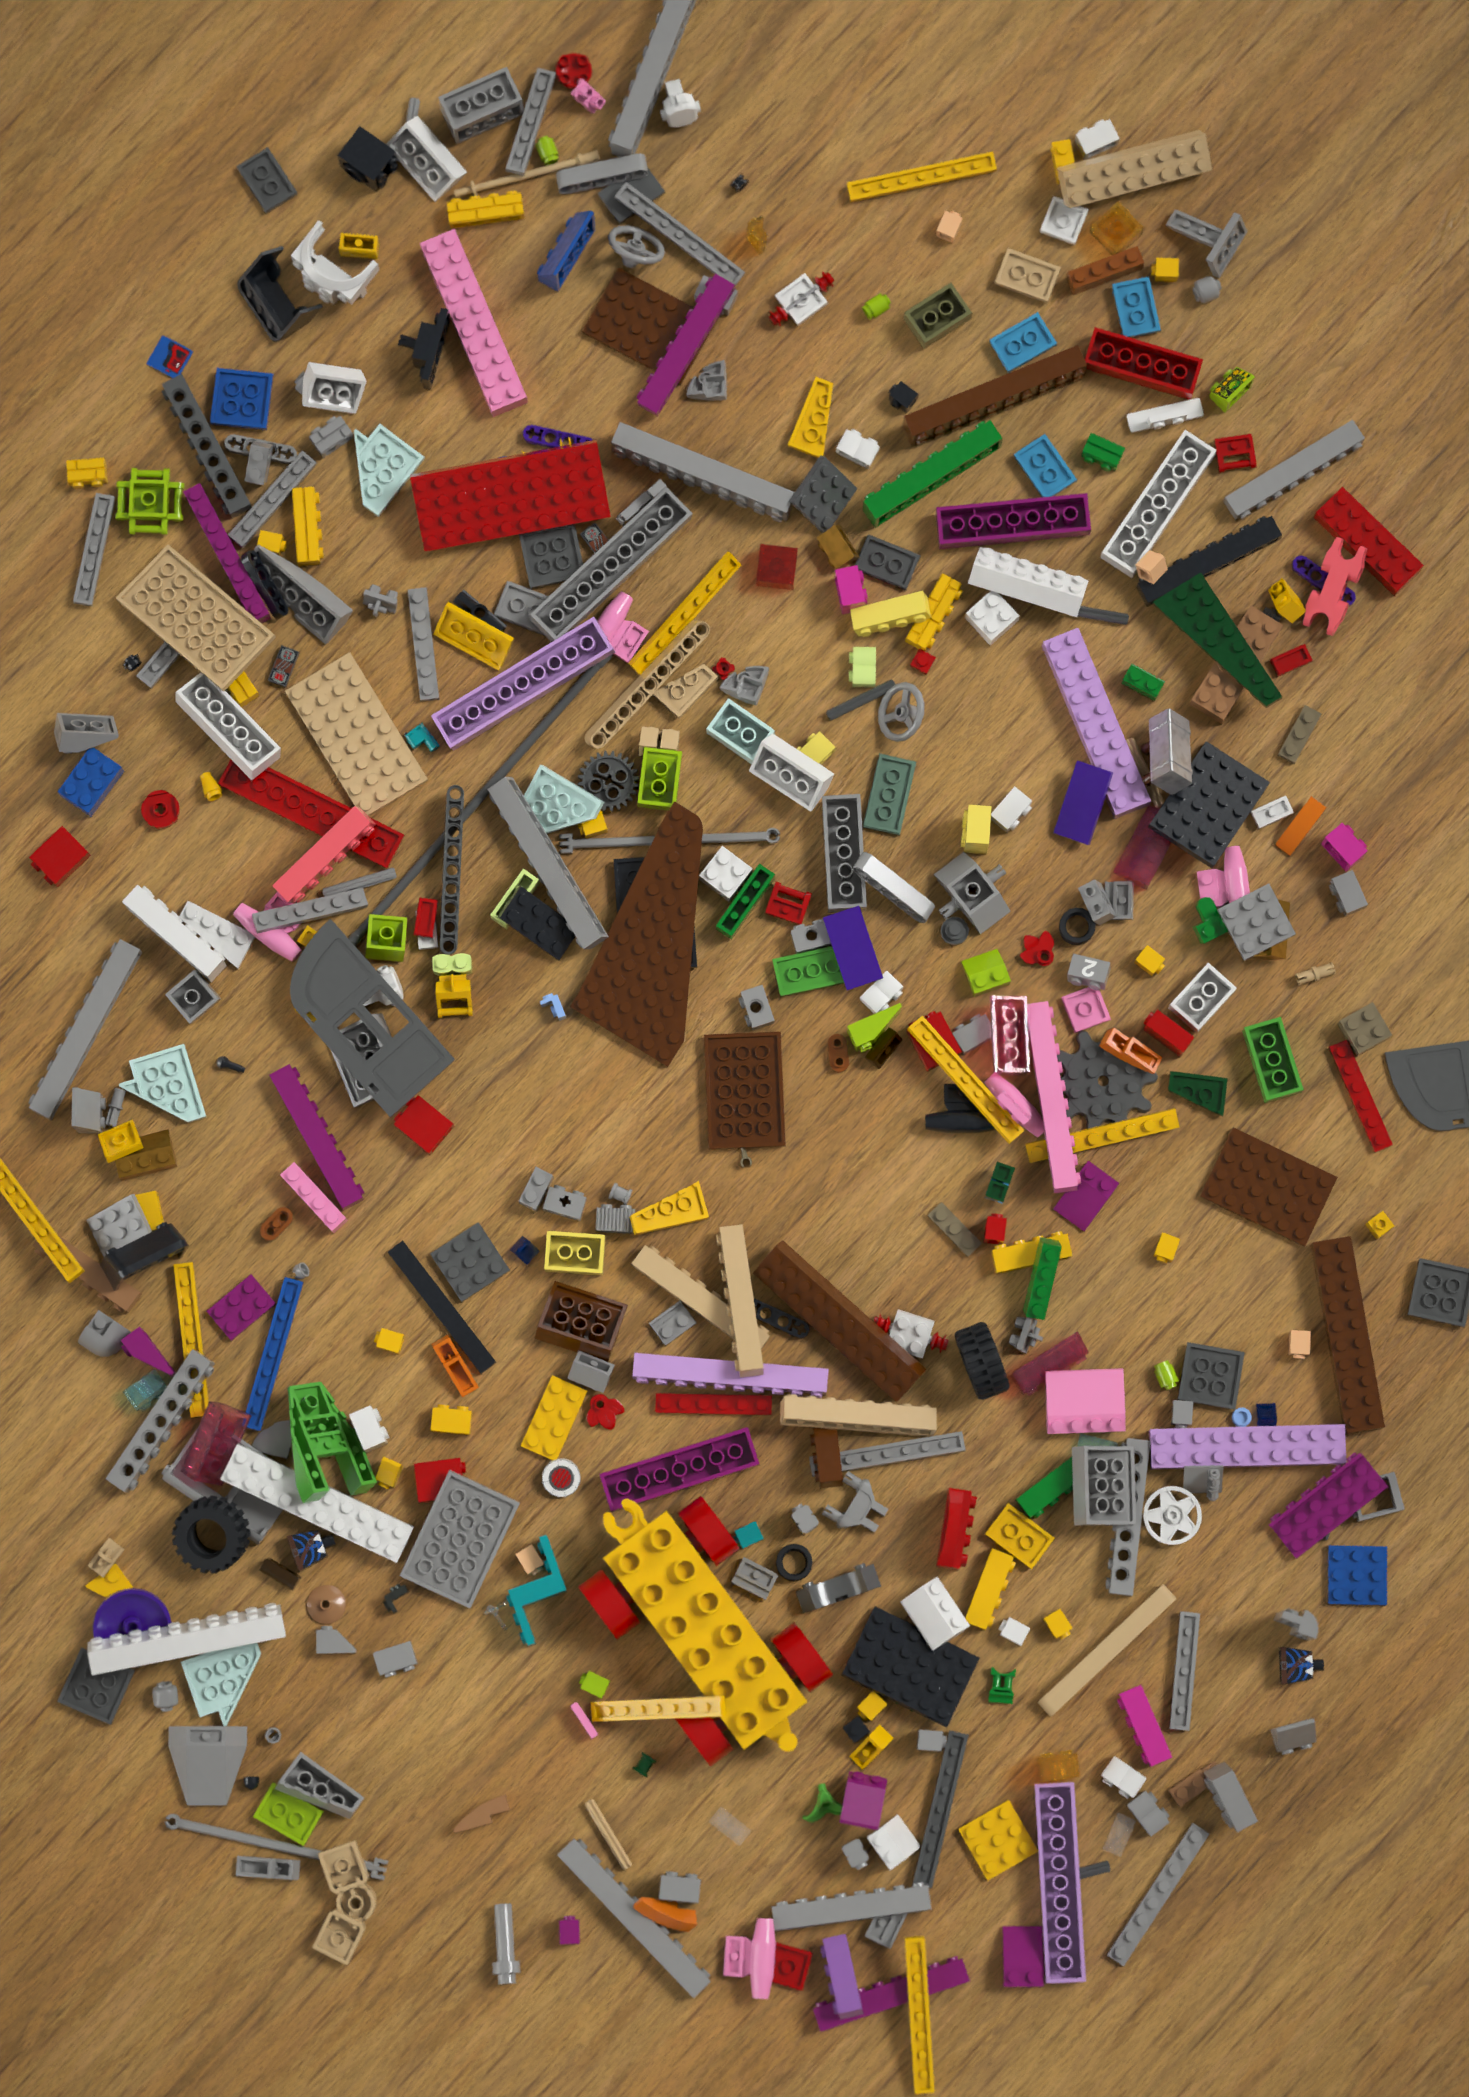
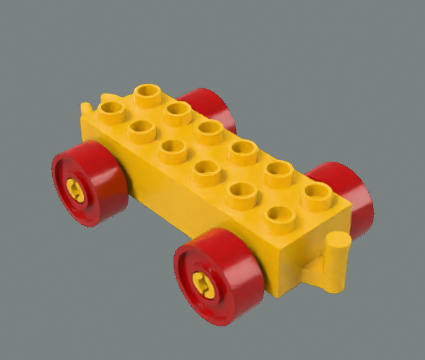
M701 1495L677 1513L688 1528L685 1533L680 1530L667 1511L648 1524L641 1507L632 1500L623 1499L621 1502L622 1507L625 1511L630 1512L633 1517L630 1527L626 1529L619 1528L611 1513L606 1512L603 1515L606 1531L621 1544L606 1555L604 1560L620 1581L613 1585L601 1569L578 1586L581 1592L617 1640L641 1623L629 1607L636 1602L705 1697H725L726 1716L675 1718L710 1767L734 1750L723 1735V1732L727 1729L731 1731L744 1750L763 1735L776 1742L783 1751L794 1750L797 1746V1738L791 1733L788 1717L805 1705L807 1700L793 1683V1680L798 1677L808 1692L811 1693L833 1676L831 1670L795 1622H792L770 1639L781 1654L780 1658L776 1660L699 1555L705 1551L712 1562L718 1566L740 1549Z

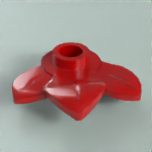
M1044 931L1040 938L1031 935L1024 936L1026 951L1020 954L1021 959L1027 964L1050 965L1054 960L1052 952L1054 940L1048 931ZM1046 954L1048 959L1042 960L1041 955Z
M596 1394L590 1400L591 1408L587 1412L586 1417L591 1427L600 1423L604 1428L613 1430L616 1424L615 1415L622 1414L625 1410L617 1399H608L603 1394ZM598 1401H603V1405L601 1407H597L596 1404Z

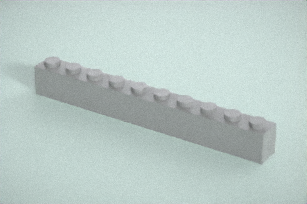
M513 777L502 778L488 789L491 801L497 804L500 809V816L509 824V831L518 839L520 849L527 854L529 864L536 869L538 879L548 889L547 894L557 904V910L560 915L565 917L568 929L574 932L577 937V944L583 949L594 948L609 936Z
M121 939L118 943L115 942L110 951L112 954L109 960L106 959L104 961L100 977L96 976L92 984L94 986L91 993L88 992L83 1000L85 1004L82 1010L79 1009L77 1011L73 1027L70 1026L65 1033L67 1038L63 1044H59L55 1060H51L48 1064L47 1075L45 1078L42 1077L40 1079L36 1095L33 1094L28 1102L30 1110L51 1121L142 954L140 949Z
M574 1838L558 1854L559 1858L683 1988L695 1998L711 1982L709 1979L711 1975L703 1967L699 1969L695 1965L697 1960L690 1953L686 1955L681 1950L683 1946L676 1938L673 1941L668 1936L670 1932L664 1926H658L654 1921L635 1910L633 1905L639 1899L635 1895L631 1898L627 1894L629 1889L621 1881L617 1883L613 1879L615 1874L608 1867L604 1869L599 1864L601 1860L595 1853L590 1855L586 1851L588 1846L581 1839L577 1841Z

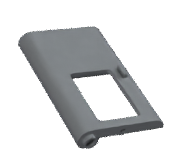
M207 1415L171 1466L167 1465L161 1473L163 1475L162 1480L193 1501H197L204 1496L208 1498L211 1495L217 1496V1499L223 1497L182 1468L201 1438H207L230 1455L233 1454L237 1444H241L264 1455ZM235 1486L224 1497L228 1499V1503L233 1501L237 1504L235 1508L238 1511L242 1509L245 1513L242 1516L244 1519L247 1518L249 1525L246 1527L250 1529L248 1539L257 1545L261 1543L283 1511L282 1508Z

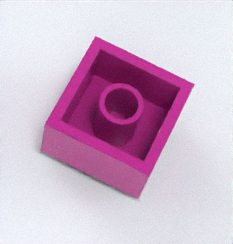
M858 565L836 569L834 579L842 615L851 613L850 609L868 604L866 588L862 589V586H864L863 572L858 570Z
M1341 823L1324 838L1321 845L1344 871L1348 872L1364 858L1367 853V846L1361 839L1358 840L1353 835L1354 831L1349 825Z

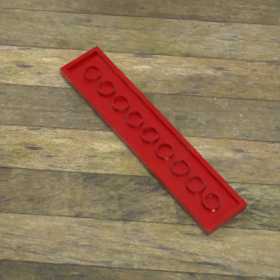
M231 759L218 782L219 786L321 837L352 809L270 767L251 780ZM372 819L376 824L373 827L375 830L368 837L363 836L359 840L361 842L356 849H350L349 851L388 869L405 835Z

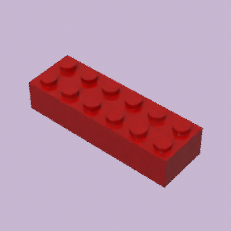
M1095 327L1085 362L1087 370L1191 400L1203 359Z
M1343 486L1315 513L1314 519L1335 539L1336 537L1344 539L1342 546L1353 557L1357 554L1360 546L1367 548L1364 567L1394 596L1422 570L1424 565Z

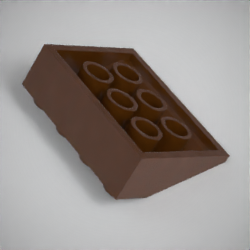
M554 1281L537 1326L535 1339L576 1353L582 1351L608 1362L628 1305Z

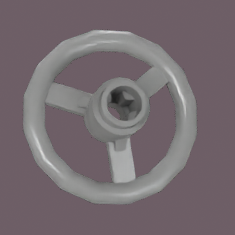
M618 226L611 229L608 234L609 245L616 253L622 256V263L627 267L635 268L638 264H655L660 262L665 255L664 246L658 238L643 229L633 226ZM621 233L634 234L633 239L628 240L627 243L616 241L615 237ZM641 237L654 245L657 249V254L645 250Z
M908 682L895 684L886 692L881 700L878 710V722L881 732L889 740L895 742L905 741L913 736L921 726L925 703L922 693L915 685ZM903 690L902 703L896 706L894 712L886 714L888 703L893 695ZM911 693L915 696L917 706L910 705ZM895 720L904 722L908 730L902 734H895L889 730L887 723Z

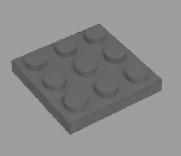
M820 455L789 502L821 533H824L833 526L858 488L826 457Z
M575 524L519 534L530 589L563 583L583 565Z
M479 1222L430 1253L461 1302L467 1300L510 1271Z
M1419 1258L1407 1315L1464 1328L1469 1310V1269Z
M1187 1342L1177 1400L1193 1401V1403L1235 1410L1245 1352Z
M81 1648L57 1702L112 1725L135 1670L126 1668L92 1675L88 1652L86 1649Z

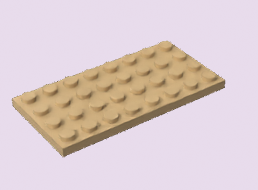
M167 545L116 597L120 604L223 692L276 638L275 634L170 545Z
M350 652L285 690V693L354 806L360 807L368 816L428 781Z

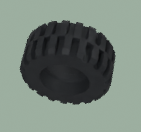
M979 1322L958 1330L954 1334L955 1340L978 1399L985 1400L1008 1391L1010 1388L1009 1381L987 1324Z
M214 1495L208 1498L204 1496L190 1503L174 1522L176 1526L172 1529V1535H175L172 1542L174 1546L177 1545L175 1550L177 1555L181 1554L183 1557L181 1561L184 1564H191V1569L196 1570L199 1568L200 1572L205 1574L208 1571L211 1574L218 1573L220 1570L225 1571L235 1564L246 1552L245 1549L250 1542L247 1539L250 1536V1529L246 1528L249 1522L247 1518H243L242 1515L245 1513L242 1509L238 1511L235 1508L237 1504L233 1501L228 1503V1499L224 1497L217 1499V1496ZM210 1519L217 1522L223 1528L226 1534V1546L222 1550L209 1549L200 1542L196 1532L199 1520Z

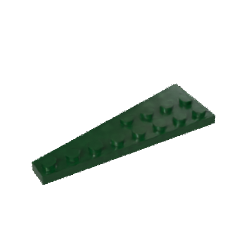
M1202 573L1197 574L1153 601L1155 607L1161 610L1195 644L1221 665L1239 684L1245 687L1265 708L1282 699L1281 693Z

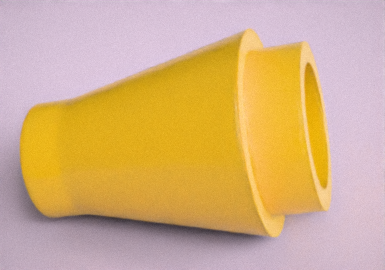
M205 772L201 774L200 779L204 797L208 801L219 799L222 796V789L211 773Z

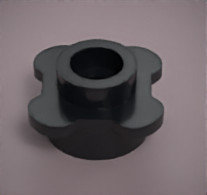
M139 655L127 657L124 660V669H128L129 672L137 669L142 663L139 660Z

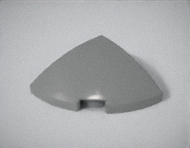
M725 360L717 361L704 367V372L698 378L694 376L687 389L686 396L688 398L727 400Z
M750 666L745 667V671L740 672L738 675L734 672L724 680L720 690L736 699L756 706L765 686L769 667Z
M290 1421L276 1422L266 1430H262L254 1440L252 1447L261 1453L288 1459L292 1444Z

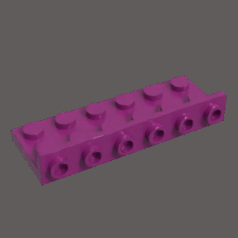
M1354 1452L1346 1459L1348 1462L1345 1465L1341 1466L1339 1464L1331 1471L1332 1475L1326 1478L1324 1476L1316 1482V1488L1312 1491L1310 1488L1300 1495L1302 1499L1297 1503L1292 1501L1285 1507L1287 1510L1283 1514L1277 1513L1270 1519L1272 1521L1269 1524L1270 1528L1275 1531L1296 1559L1388 1488V1485L1362 1453L1356 1454Z

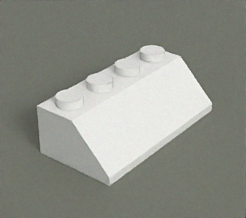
M418 116L406 122L387 143L389 147L396 151L397 158L434 201L442 197L467 173Z
M773 733L761 741L749 769L751 773L809 811H812L829 788L834 776L833 772Z

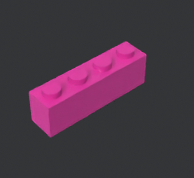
M1139 1685L1118 1694L1120 1698L1117 1699L1120 1709H1125L1126 1723L1135 1732L1133 1739L1136 1745L1142 1748L1143 1753L1140 1755L1144 1764H1149V1767L1172 1758L1142 1686Z

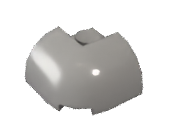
M98 1310L89 1325H86L78 1343L95 1355L109 1357L121 1349L123 1345L121 1339L130 1334L131 1331Z

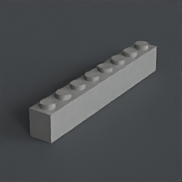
M1351 420L1225 497L1223 502L1235 520L1239 518L1243 520L1251 514L1250 511L1255 508L1259 510L1266 506L1268 500H1276L1283 495V491L1287 489L1290 491L1296 488L1301 480L1305 479L1307 481L1311 479L1319 469L1324 471L1331 466L1330 463L1334 460L1338 462L1347 456L1346 453L1349 451L1355 452L1360 449L1365 438L1355 422Z
M924 1882L912 1884V1888H905L904 1885L893 1886V1890L885 1891V1888L873 1889L874 1893L866 1894L864 1890L856 1891L854 1896L847 1897L846 1893L835 1894V1898L827 1899V1896L815 1897V1901L807 1902V1898L797 1899L795 1904H788V1901L776 1902V1906L772 1907L775 1931L929 1911L932 1910L929 1886H924Z

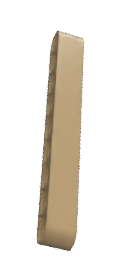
M692 620L587 731L585 742L594 748L604 747L708 636L710 632L709 625L700 620ZM698 625H701V631L697 634L696 628ZM688 638L689 643L684 647L683 641ZM675 652L676 658L671 661L670 656ZM662 666L663 672L658 675L657 670ZM649 679L650 685L648 688H645L644 684ZM636 693L637 699L636 701L632 702L631 698L633 694ZM624 707L623 715L619 716V709ZM611 721V727L606 729V723ZM598 734V741L593 743V737Z
M1163 1584L1037 1703L1050 1717L1053 1716L1177 1598Z

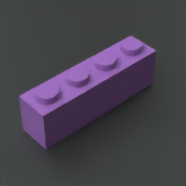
M846 1934L823 1939L824 1946H820L822 1957H826L828 1962L824 1966L826 1975L831 1976L832 1983L828 1984L830 1994L835 1995L836 2002H832L834 2013H839L840 2020L863 2015Z

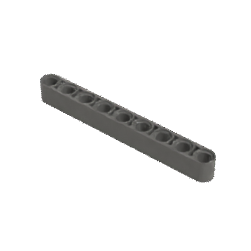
M452 785L446 793L439 943L441 953L446 955L454 954L458 944L464 790L459 785ZM458 790L460 798H451L450 791ZM457 809L460 815L457 818H452L449 815V811ZM454 827L458 830L459 835L451 837L448 834V830ZM453 846L457 848L458 854L450 856L447 853V849ZM448 866H455L457 873L449 875L446 871ZM454 885L456 893L448 894L445 889L446 886ZM449 903L453 904L455 906V912L451 914L447 913L445 911V905ZM452 923L455 929L453 932L448 933L444 930V925ZM445 942L453 944L454 948L451 952L444 950L443 944Z

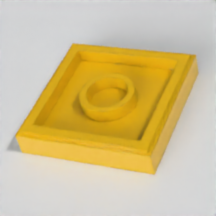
M133 1119L98 1134L108 1163L144 1148Z

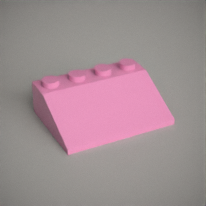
M1123 1368L1045 1371L1046 1426L1048 1434L1126 1431Z

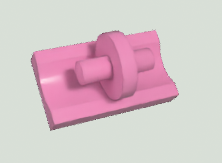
M579 79L577 87L571 92L574 99L593 114L597 109L600 110L605 103V99L584 79Z

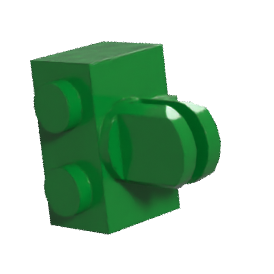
M1209 897L1200 898L1196 903V909L1202 922L1192 927L1200 944H1204L1228 932L1217 911L1218 909L1213 899Z

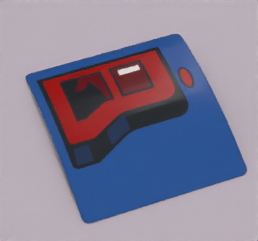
M162 336L146 364L174 378L182 373L193 351L166 336Z

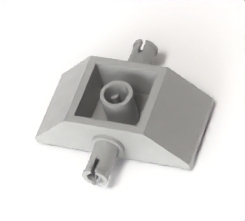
M965 852L961 853L934 874L951 897V901L939 909L940 914H943V918L946 920L958 909L961 910L981 935L1011 912L1000 892L993 884L1003 875H1006V871L998 864L994 869L985 874L972 858ZM969 888H971V890L976 889V895H970Z

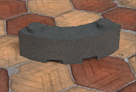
M865 1563L854 1567L855 1571L815 1585L813 1581L803 1584V1589L796 1591L803 1614L881 1587L874 1564L866 1566Z

